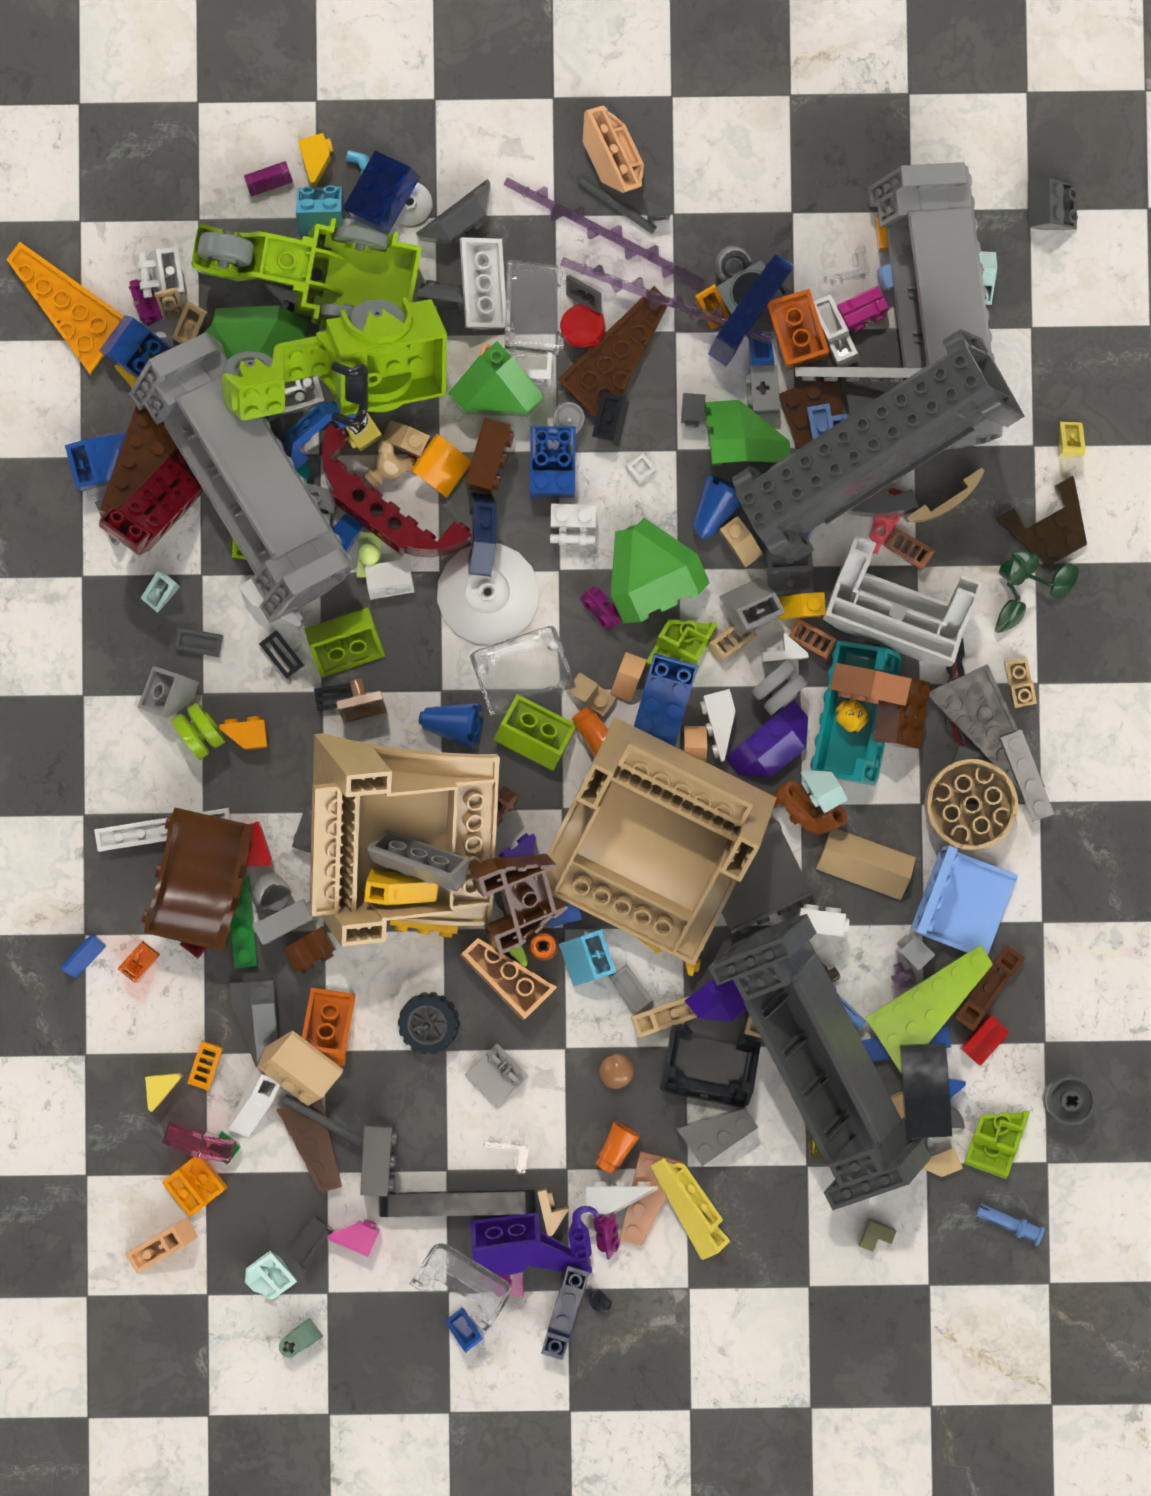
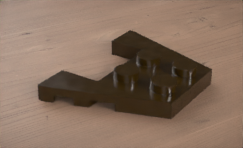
M1073 476L1054 486L1065 507L1030 527L1025 528L1014 508L996 518V521L1006 528L1014 538H1017L1027 550L1037 555L1046 567L1087 545L1075 478Z

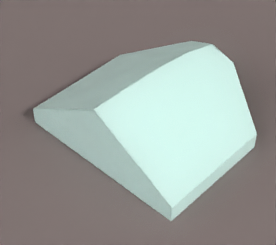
M272 1251L267 1252L245 1269V1283L254 1292L265 1295L271 1300L297 1282L284 1261Z

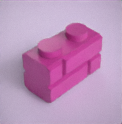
M879 286L837 304V308L848 330L853 329L854 333L866 327L865 323L871 320L877 323L885 319V314L889 311Z

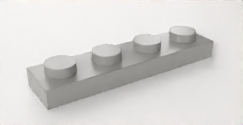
M1022 729L1000 737L1032 822L1053 815L1052 806Z

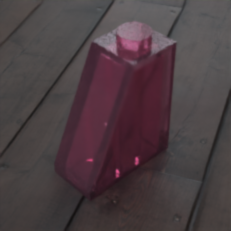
M168 1121L162 1143L197 1158L230 1163L236 1141L186 1124Z

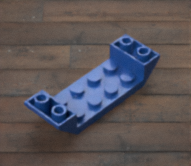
M654 653L634 727L675 747L698 665Z

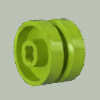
M196 702L187 708L188 715L193 721L192 723L182 714L174 717L171 722L198 760H201L209 754V748L204 742L205 739L214 748L220 747L226 741L209 713L205 712L201 705Z

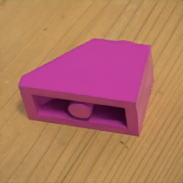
M364 1219V1222L359 1220L330 1232L326 1239L368 1257L380 1229L376 1228V1223Z

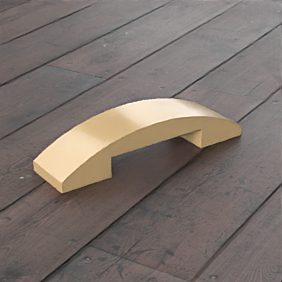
M980 468L961 481L965 490L931 512L925 504L907 516L905 521L907 523H917L931 520L955 508L977 486L984 473L983 468Z
M689 996L631 1016L637 1038L697 1018L684 1001Z

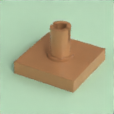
M362 679L350 682L353 697L336 701L343 723L387 713L381 691L366 694Z

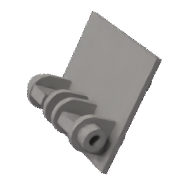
M498 1043L465 1074L495 1107L529 1076Z

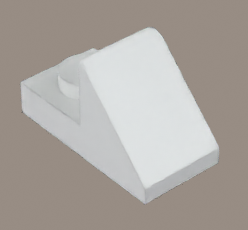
M785 633L782 634L784 651H780V647L766 648V652L761 654L762 663L809 658L808 652Z

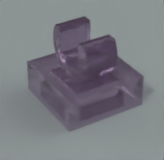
M902 962L893 965L896 975L891 976L895 991L916 983V976L912 968L905 971Z

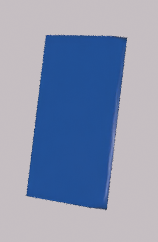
M90 935L62 964L61 969L72 977L77 978L106 947L105 943L96 935Z

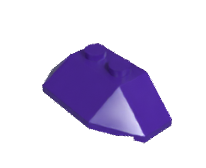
M793 700L725 756V759L739 775L772 777L806 749L808 716Z
M712 977L684 1000L698 1019L731 1022L747 1009L733 979L717 985Z

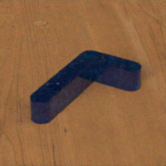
M778 254L772 257L719 331L708 352L709 356L725 367L730 363L744 337L787 279L794 265Z

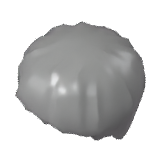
M727 246L715 258V272L721 281L725 282L752 266L753 260L745 249L739 246Z
M268 873L259 877L251 891V899L253 904L261 910L278 912L288 903L292 890L278 874Z

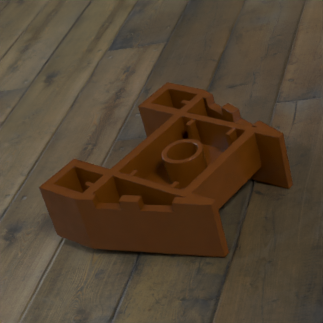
M547 854L492 858L468 867L473 886L483 897L501 892L507 916L484 925L489 944L499 955L520 947L532 933L535 932L537 934L543 929L542 926L553 917L556 919L568 909L563 900L552 896L546 872L557 868V864Z

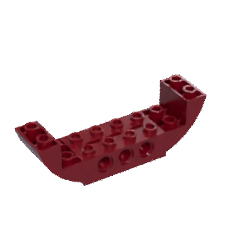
M330 423L328 424L322 448L324 475L331 491V501L340 509L363 524L367 530L376 535L400 556L404 554L431 558L445 556L457 552L471 543L472 534L469 533L471 531L470 528L462 522L458 524L455 521L441 538L436 541V536L427 529L424 531L417 526L418 522L409 515L407 517L399 512L401 509L391 501L387 503L381 498L383 495L374 487L369 489L364 485L365 481L356 473L351 475L346 471V465L338 460V457L347 447L346 432L338 425L332 426ZM357 496H361L364 498V500L358 502L355 501L354 498ZM374 510H379L382 513L376 516L373 515L371 512ZM391 524H397L399 525V528L394 530L391 529L389 526Z
M179 449L118 510L112 507L99 520V526L102 530L137 555L150 551L204 492Z

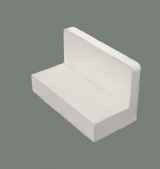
M548 352L547 370L529 369L528 377L537 386H551L552 352Z
M409 559L365 566L370 600L415 592Z

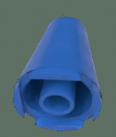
M708 474L692 525L695 528V534L704 539L707 536L712 537L741 505L736 496L734 485L717 476L713 477L711 474Z
M476 703L426 707L424 711L420 712L419 724L422 725V729L465 747L475 748L476 746L473 743L479 742L482 732L483 718H479V711L483 712L481 704Z

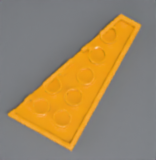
M19 242L6 260L91 375L105 356L99 350L124 315Z

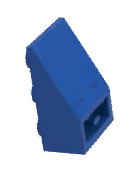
M124 315L99 352L138 379L147 364L145 359H149L148 355L150 353L157 356L172 349V347L134 317Z
M531 426L530 498H575L576 426Z
M127 432L86 439L65 445L77 490L82 492L109 484Z

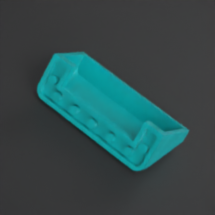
M837 640L836 646L832 651L833 663L832 668L828 672L829 684L823 697L825 704L823 712L819 717L820 730L815 738L816 750L810 763L811 771L832 772L836 779L875 786L879 778L885 748L884 743L873 741L878 704L857 700L868 710L867 717L869 720L859 732H848L836 722L835 717L838 712L835 709L843 700L848 702L851 699L837 696L838 691L830 690L835 663L899 675L901 655L884 647Z

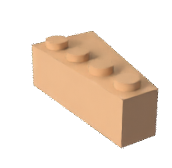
M479 938L460 954L472 969L522 1020L526 1019L557 988L504 954L499 955L492 946Z

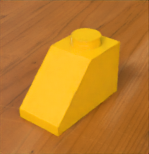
M324 133L298 140L312 187L317 186L331 161L329 152L333 151L330 138L325 139Z
M824 592L778 597L785 610V613L779 617V620L824 617L826 611Z

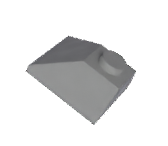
M152 666L137 708L168 718L192 703L199 682Z

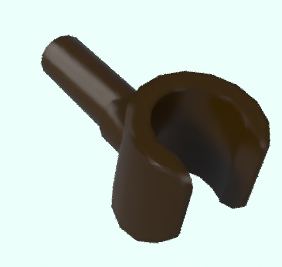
M823 964L831 982H835L840 978V974L835 967L828 970Z

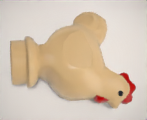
M382 441L378 445L379 453L375 459V468L368 469L364 476L372 486L377 488L383 484L384 478L395 480L402 476L403 473L412 469L417 462V457L409 454L405 458H399L394 454L393 445L389 441Z

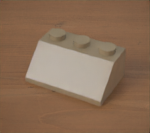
M293 1030L267 1045L257 1066L258 1069L307 1106L320 1100L343 1072L340 1066Z

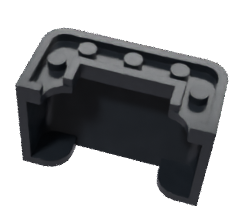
M672 1025L660 1089L669 1094L735 1107H746L749 1105L754 1091L761 1042L750 1037L739 1040L737 1045L694 1037L693 1031L687 1025Z

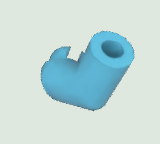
M348 150L346 161L358 164L361 168V176L371 177L374 165L366 154Z

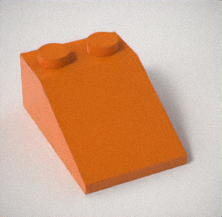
M810 289L766 302L785 371L828 358L829 348Z
M311 988L302 1038L338 1066H345L356 994Z

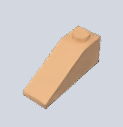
M186 1217L126 1253V1256L136 1273H139L195 1240L198 1235Z

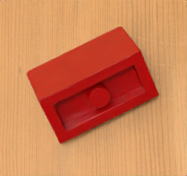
M989 1014L963 1043L960 1049L978 1065H982L1006 1038L1009 1031L994 1016Z

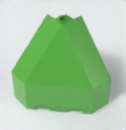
M280 305L216 308L214 319L204 333L213 335L216 341L221 343L227 359L246 351L261 352L273 359L274 347L277 344L305 338L308 322Z
M498 341L474 361L448 393L449 398L467 415L483 414L528 417L544 402L542 393L514 357Z
M740 400L705 402V421L708 431L711 466H721V463L734 462L778 463L791 454L790 441Z
M643 518L637 525L629 526L625 530L615 531L611 597L623 624L642 622L649 618V613L657 609L663 612L678 605V599L687 595L693 598L699 595L710 583L698 554L646 518Z

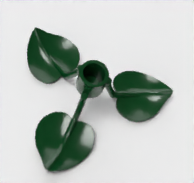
M1013 551L1012 561H1005L1001 565L999 575L1008 581L1006 585L1011 589L1015 600H1009L1003 606L995 626V632L1000 633L1015 627L1025 615L1026 605L1020 602L1021 598L1014 585H1020L1025 579L1031 578L1051 587L1050 595L1053 597H1061L1068 593L1076 583L1079 568L1072 563L1065 564L1055 572L1053 582H1048L1032 575L1039 565L1037 555L1028 551Z

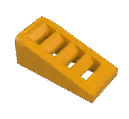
M201 1041L187 1084L209 1091L224 1048ZM204 1050L216 1053L215 1057L203 1054ZM201 1058L212 1061V1066L200 1062ZM198 1067H202L210 1070V1073L206 1074L204 1072L198 1071L197 1069ZM195 1075L207 1078V1083L194 1079Z

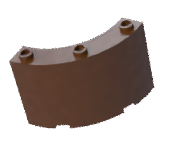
M175 807L172 816L168 815L165 822V829H168L162 864H158L155 877H158L149 910H144L143 913L144 933L225 951L232 930L231 922L233 916H236L248 866L246 861L248 853L251 851L255 826Z

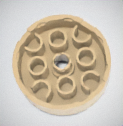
M966 759L944 767L934 776L925 794L924 809L927 822L939 839L958 849L977 850L996 844L1008 834L1017 815L1018 798L1012 781L1003 770L983 760ZM969 798H973L977 802V808L974 811L966 808V801Z

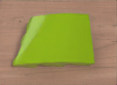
M668 619L658 636L657 643L648 657L645 666L650 668L654 653L697 665L718 623L711 622L706 624L696 623V621Z
M1030 1111L981 1115L964 1164L1007 1179Z

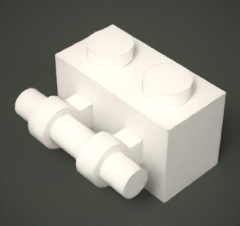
M178 247L155 249L150 253L151 260H147L146 252L137 253L138 262H136L137 270L140 271L141 282H139L140 290H143L144 298L153 297L152 288L159 292L177 287L180 294L185 292ZM148 268H152L154 280L150 281Z
M551 504V529H559V534H550V543H559V546H566V544H579V546L595 544V535H586L587 530H596V505ZM566 530H580V535H566Z

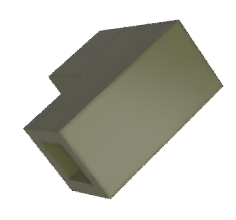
M869 1219L859 1246L873 1252L878 1239L892 1244L897 1231Z

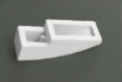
M830 294L813 301L829 351L836 366L846 367L858 362V352L849 336V330L832 295Z

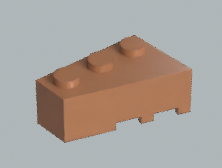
M835 663L830 690L838 691L837 696L875 704H878L880 700L906 706L912 679L877 670Z

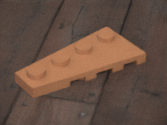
M640 1151L632 1186H637V1182H650L651 1186H658V1190L627 1206L620 1241L642 1246L667 1197L651 1165L663 1158L666 1159V1162L672 1164H684V1161Z

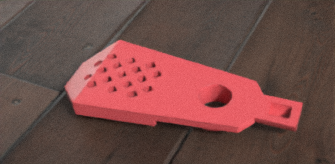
M893 487L888 489L890 496L903 493V491ZM902 515L874 517L870 539L876 543L873 551L874 554H878L881 545L887 543ZM879 528L885 529L886 533L884 536H880L877 533Z

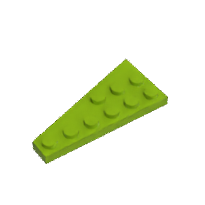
M981 945L865 1017L900 1073V1045L928 1044L993 965Z

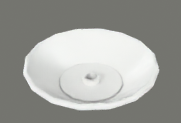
M496 543L491 577L468 574V558L472 546L461 549L446 563L438 580L437 603L444 621L458 636L475 644H499L515 638L530 624L538 607L539 584L532 566L519 552ZM490 588L492 594L485 596L483 594L484 589Z

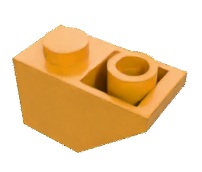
M260 716L247 717L246 722H238V719L224 720L225 724L219 725V729L246 750L269 747L266 720H260Z

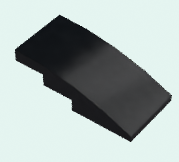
M946 1043L900 1045L906 1138L952 1137Z

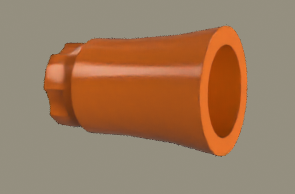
M587 706L574 715L571 720L576 725V729L595 758L608 728L598 715L593 713L592 709Z
M542 929L537 934L535 932L532 933L527 943L528 951L535 959L546 961L553 958L558 952L559 941L553 932ZM541 941H545L547 943V948L545 950H541L539 948V943Z
M613 1121L608 1137L598 1154L599 1158L595 1164L601 1169L615 1174L617 1168L622 1165L625 1157L641 1136L625 1125Z

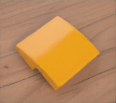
M436 434L411 471L447 498L469 468L472 460L440 435Z
M201 1152L162 1182L189 1218L228 1188Z

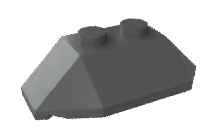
M486 179L474 190L416 232L419 241L448 245L456 242L458 244L460 243V238H466L468 236L466 233L471 229L477 230L485 224L484 220L487 218L491 189L490 181Z

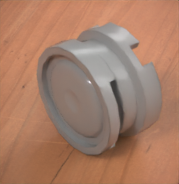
M566 402L556 408L553 416L554 426H576V434L584 426L585 416L579 405Z

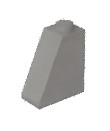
M302 899L253 924L252 926L262 945H266L314 920L315 918L309 913L310 901L306 903L305 899Z

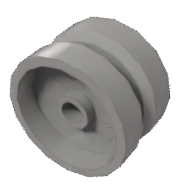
M788 659L751 691L757 700H762L769 693L772 694V697L764 704V708L770 715L775 713L780 707L784 708L799 695L798 692L808 684L802 675H797L788 682L786 678L795 670V667Z

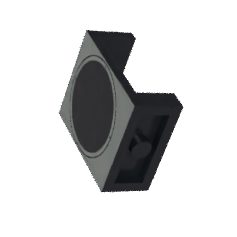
M762 260L717 286L731 320L737 329L744 326L748 320L767 310V301L783 297L786 294L782 285L779 282L776 284L772 276L774 273L769 264L764 265Z

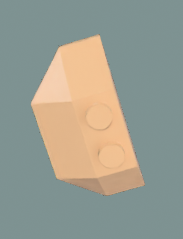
M604 105L586 110L584 112L583 144L601 182L622 193L640 188L642 186L644 163L626 125L614 114L608 112Z

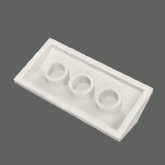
M461 237L460 254L465 328L478 330L508 328L502 239Z

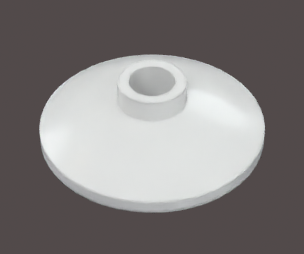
M408 181L400 183L391 191L388 198L390 215L396 222L405 226L421 224L429 217L432 210V197L429 191L417 182ZM409 198L414 200V203L411 206H408L405 203L406 200Z

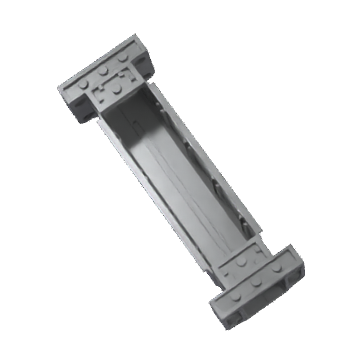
M963 162L903 165L868 187L870 207H878L880 227H888L886 232L903 368H924L946 356L947 350L943 340L960 329L982 338L995 361L994 354L991 351L992 334L988 327L989 311L985 303L986 288L983 285L982 279L984 269L982 263H980L979 256L981 245L977 240L976 232L978 222L974 216L975 199L971 192L972 176L969 174L968 167ZM985 419L973 426L975 431L945 450L967 448L1002 437L1003 425Z
M203 333L149 359L129 394L139 411L147 408L156 424L164 421L166 430L253 570L254 576L251 580L264 599L259 607L268 622L272 623L326 594L342 582L355 566L351 555L344 550L340 537L330 527L328 517L322 514L316 498L306 488L304 478L298 475L295 470L293 460L282 449L283 446L280 439L275 437L271 431L269 421L263 417L243 421L227 408L222 395L223 367L228 359L224 354L221 343L216 341L213 335Z

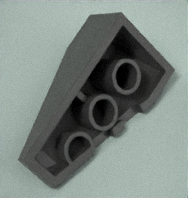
M276 980L230 983L231 1006L256 1067L264 1048L279 1039Z

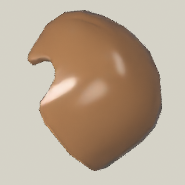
M616 1053L605 1058L601 1062L598 1071L600 1080L606 1087L620 1089L632 1081L635 1068L634 1063L628 1056Z

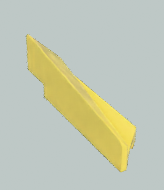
M664 1158L653 1163L651 1168L699 1257L704 1260L718 1254L730 1242L729 1238L718 1227L723 1219L685 1164L668 1163Z

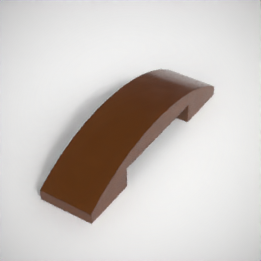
M1006 945L992 962L993 965L972 989L954 1018L971 1031H974L986 1014L989 1006L1025 958Z

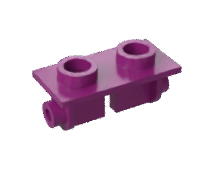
M286 161L244 175L251 197L293 182Z
M132 280L129 282L130 286L128 288L131 291L133 300L140 303L136 305L140 321H143L144 325L150 326L161 320L163 316L153 288L151 289L153 297L144 298L143 290H140L139 285L141 280Z
M592 586L580 597L583 606L594 614L598 623L603 628H606L608 632L622 621L613 603L607 607L604 606V603L609 599L599 587Z
M614 1212L609 1218L599 1214V1217L593 1220L595 1232H597V1248L601 1252H606L607 1260L620 1247L617 1231L618 1224L616 1223Z

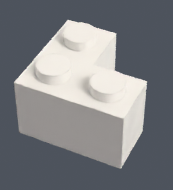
M319 377L295 380L297 386L285 389V411L281 414L283 416L313 409L320 402H326Z

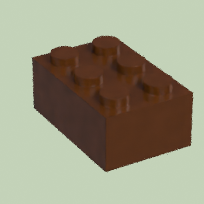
M484 417L465 481L467 488L493 495L494 490L498 491L502 479L499 471L500 468L505 469L508 459L505 451L507 447L511 448L514 439V432L511 431L510 424Z
M897 675L912 679L906 706L879 700L873 741L897 747L921 749L924 721L927 716V700L930 695V682Z

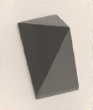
M571 275L566 276V295L596 313H600L601 293Z

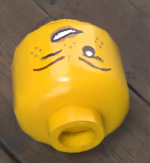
M851 699L848 702L843 700L835 709L838 712L835 717L836 722L848 732H859L869 720L867 717L868 710L855 699Z

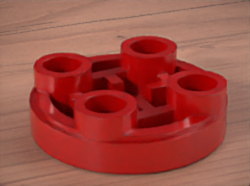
M580 304L571 307L564 313L560 321V330L566 344L575 347H594L600 343V339L605 332V320L601 312L596 313Z

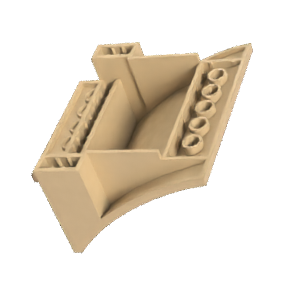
M614 717L547 852V855L557 864V868L546 872L551 893L553 896L695 965L736 882H741L760 848L776 797Z
M324 733L314 734L310 915L312 917L321 916L342 947L386 942V924L389 920L453 926H484L492 922L493 894L483 897L475 889L469 868L465 883L457 892L445 890L442 886L438 885L436 902L382 905L364 902L366 881L371 869L402 874L400 871L383 868L380 864L372 862L367 851L368 846L386 829L469 858L468 867L487 859L495 858L500 757L497 754H461L403 749L344 739Z

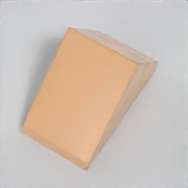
M626 652L610 694L631 702L647 660Z
M684 726V752L704 762L707 760L706 726Z

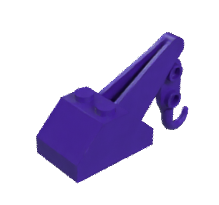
M581 1206L573 1212L572 1223L568 1230L570 1247L541 1231L538 1212L471 1221L474 1262L499 1276L523 1273L528 1266L566 1272L567 1267L572 1266L588 1271L591 1274L592 1262L589 1257L592 1254L589 1230L582 1222L581 1215L590 1212L595 1218H598V1211L591 1206Z

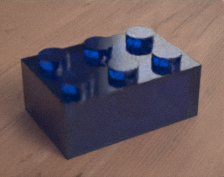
M375 150L342 209L352 219L388 235L419 181L420 176L412 167Z

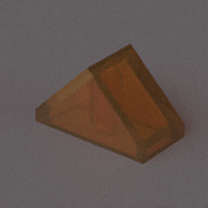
M142 941L117 970L134 983H138L160 954Z

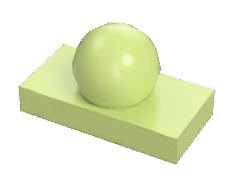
M360 532L357 578H366V565L378 564L381 561L382 541L373 533Z

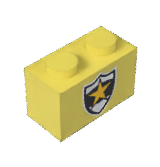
M368 413L359 426H347L345 428L349 434L347 437L348 442L353 449L358 447L360 452L383 437Z

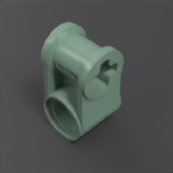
M308 1318L280 1341L279 1351L285 1357H293L303 1349L314 1344L323 1335L312 1319ZM285 1341L295 1343L293 1352L290 1349L287 1351L284 1349L286 1346Z

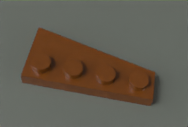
M321 1099L308 1106L325 1116ZM290 1106L276 1109L319 1192L342 1187L329 1129Z

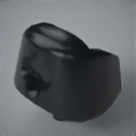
M600 1289L593 1291L589 1296V1303L593 1309L602 1313L610 1310L612 1301Z

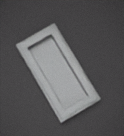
M627 964L609 976V979L635 1014L653 1002Z

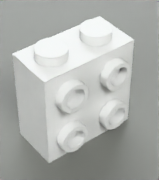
M803 904V908L797 909V916L808 914L816 932L819 934L843 937L844 932L848 933L849 919H846V914H842L839 908L826 907L825 911H820L817 905Z

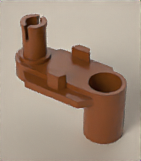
M795 781L782 784L778 792L770 794L776 797L773 809L784 804L786 811L790 814V821L794 825L799 823L808 833L812 832L820 836L847 823V813L841 805L824 813L820 806H814L809 797L811 793L807 794L803 785L797 784Z

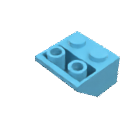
M306 186L297 188L296 221L298 234L308 235V231L315 224L328 226L331 218H336V225L343 226L342 186Z
M602 929L559 943L573 986L616 973Z

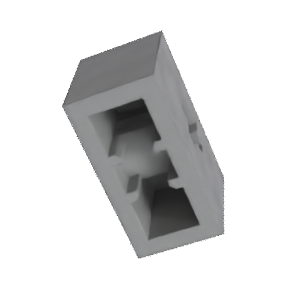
M777 365L750 366L749 373H745L746 386H750L751 395H747V407L751 408L756 414L779 413L780 399ZM760 385H764V389H768L765 395H761V391H757Z
M905 935L897 942L899 947L896 951L914 970L919 971L935 956L917 935Z

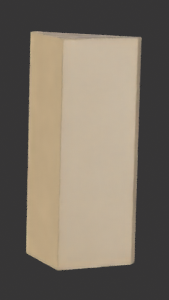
M834 829L828 833L816 870L901 900L911 879L916 857L839 829Z

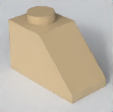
M390 420L381 441H389L393 447L420 458L429 445L431 437L410 426Z
M738 516L719 530V534L745 568L763 555L752 534Z

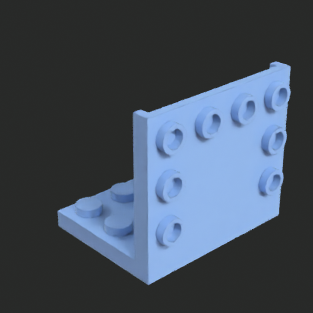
M941 846L910 931L964 952H969L981 945L988 956L1018 875L957 852V848L952 846Z

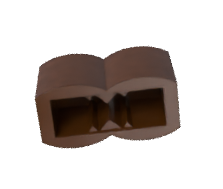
M322 926L282 950L295 972L301 971L304 974L315 968L314 962L321 959L323 963L334 957L332 952L337 949Z

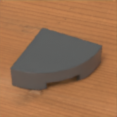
M951 1106L952 1128L965 1129L962 1115Z

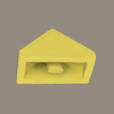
M1060 421L1058 457H1082L1086 451L1083 424Z
M181 1073L145 1077L148 1110L151 1112L155 1111L183 1077Z

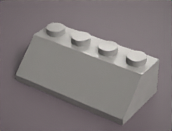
M387 829L367 848L372 862L380 864L383 868H391L400 871L403 875L417 877L425 883L442 886L448 891L457 892L465 883L470 859Z

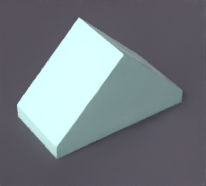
M159 569L141 596V599L158 613L181 586Z

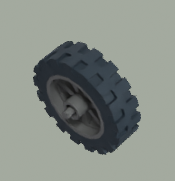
M423 992L420 995L413 996L404 1005L399 1014L398 1026L400 1029L398 1031L400 1036L404 1038L403 1042L411 1046L410 1049L415 1052L417 1050L421 1051V1054H436L438 1051L445 1050L454 1041L460 1027L459 1013L454 1009L455 1005L452 1001L446 1000L447 997L444 995L439 996L436 992H431L430 994ZM423 1008L425 1018L416 1014V1012ZM428 1008L436 1010V1013L429 1015ZM439 1013L443 1017L444 1021L436 1020V1017ZM413 1018L422 1022V1024L414 1027ZM435 1026H445L443 1033L440 1034ZM423 1029L425 1031L424 1036H421L417 1030ZM430 1030L435 1034L436 1038H428Z

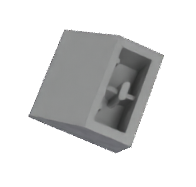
M760 578L719 596L739 636L770 623L785 613L775 591Z

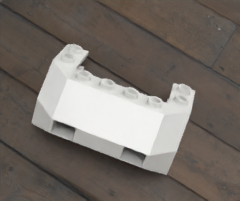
M855 535L842 564L823 620L841 632L924 663L951 667L955 663L964 629L978 603L983 582L962 575L949 603L866 573L876 543Z

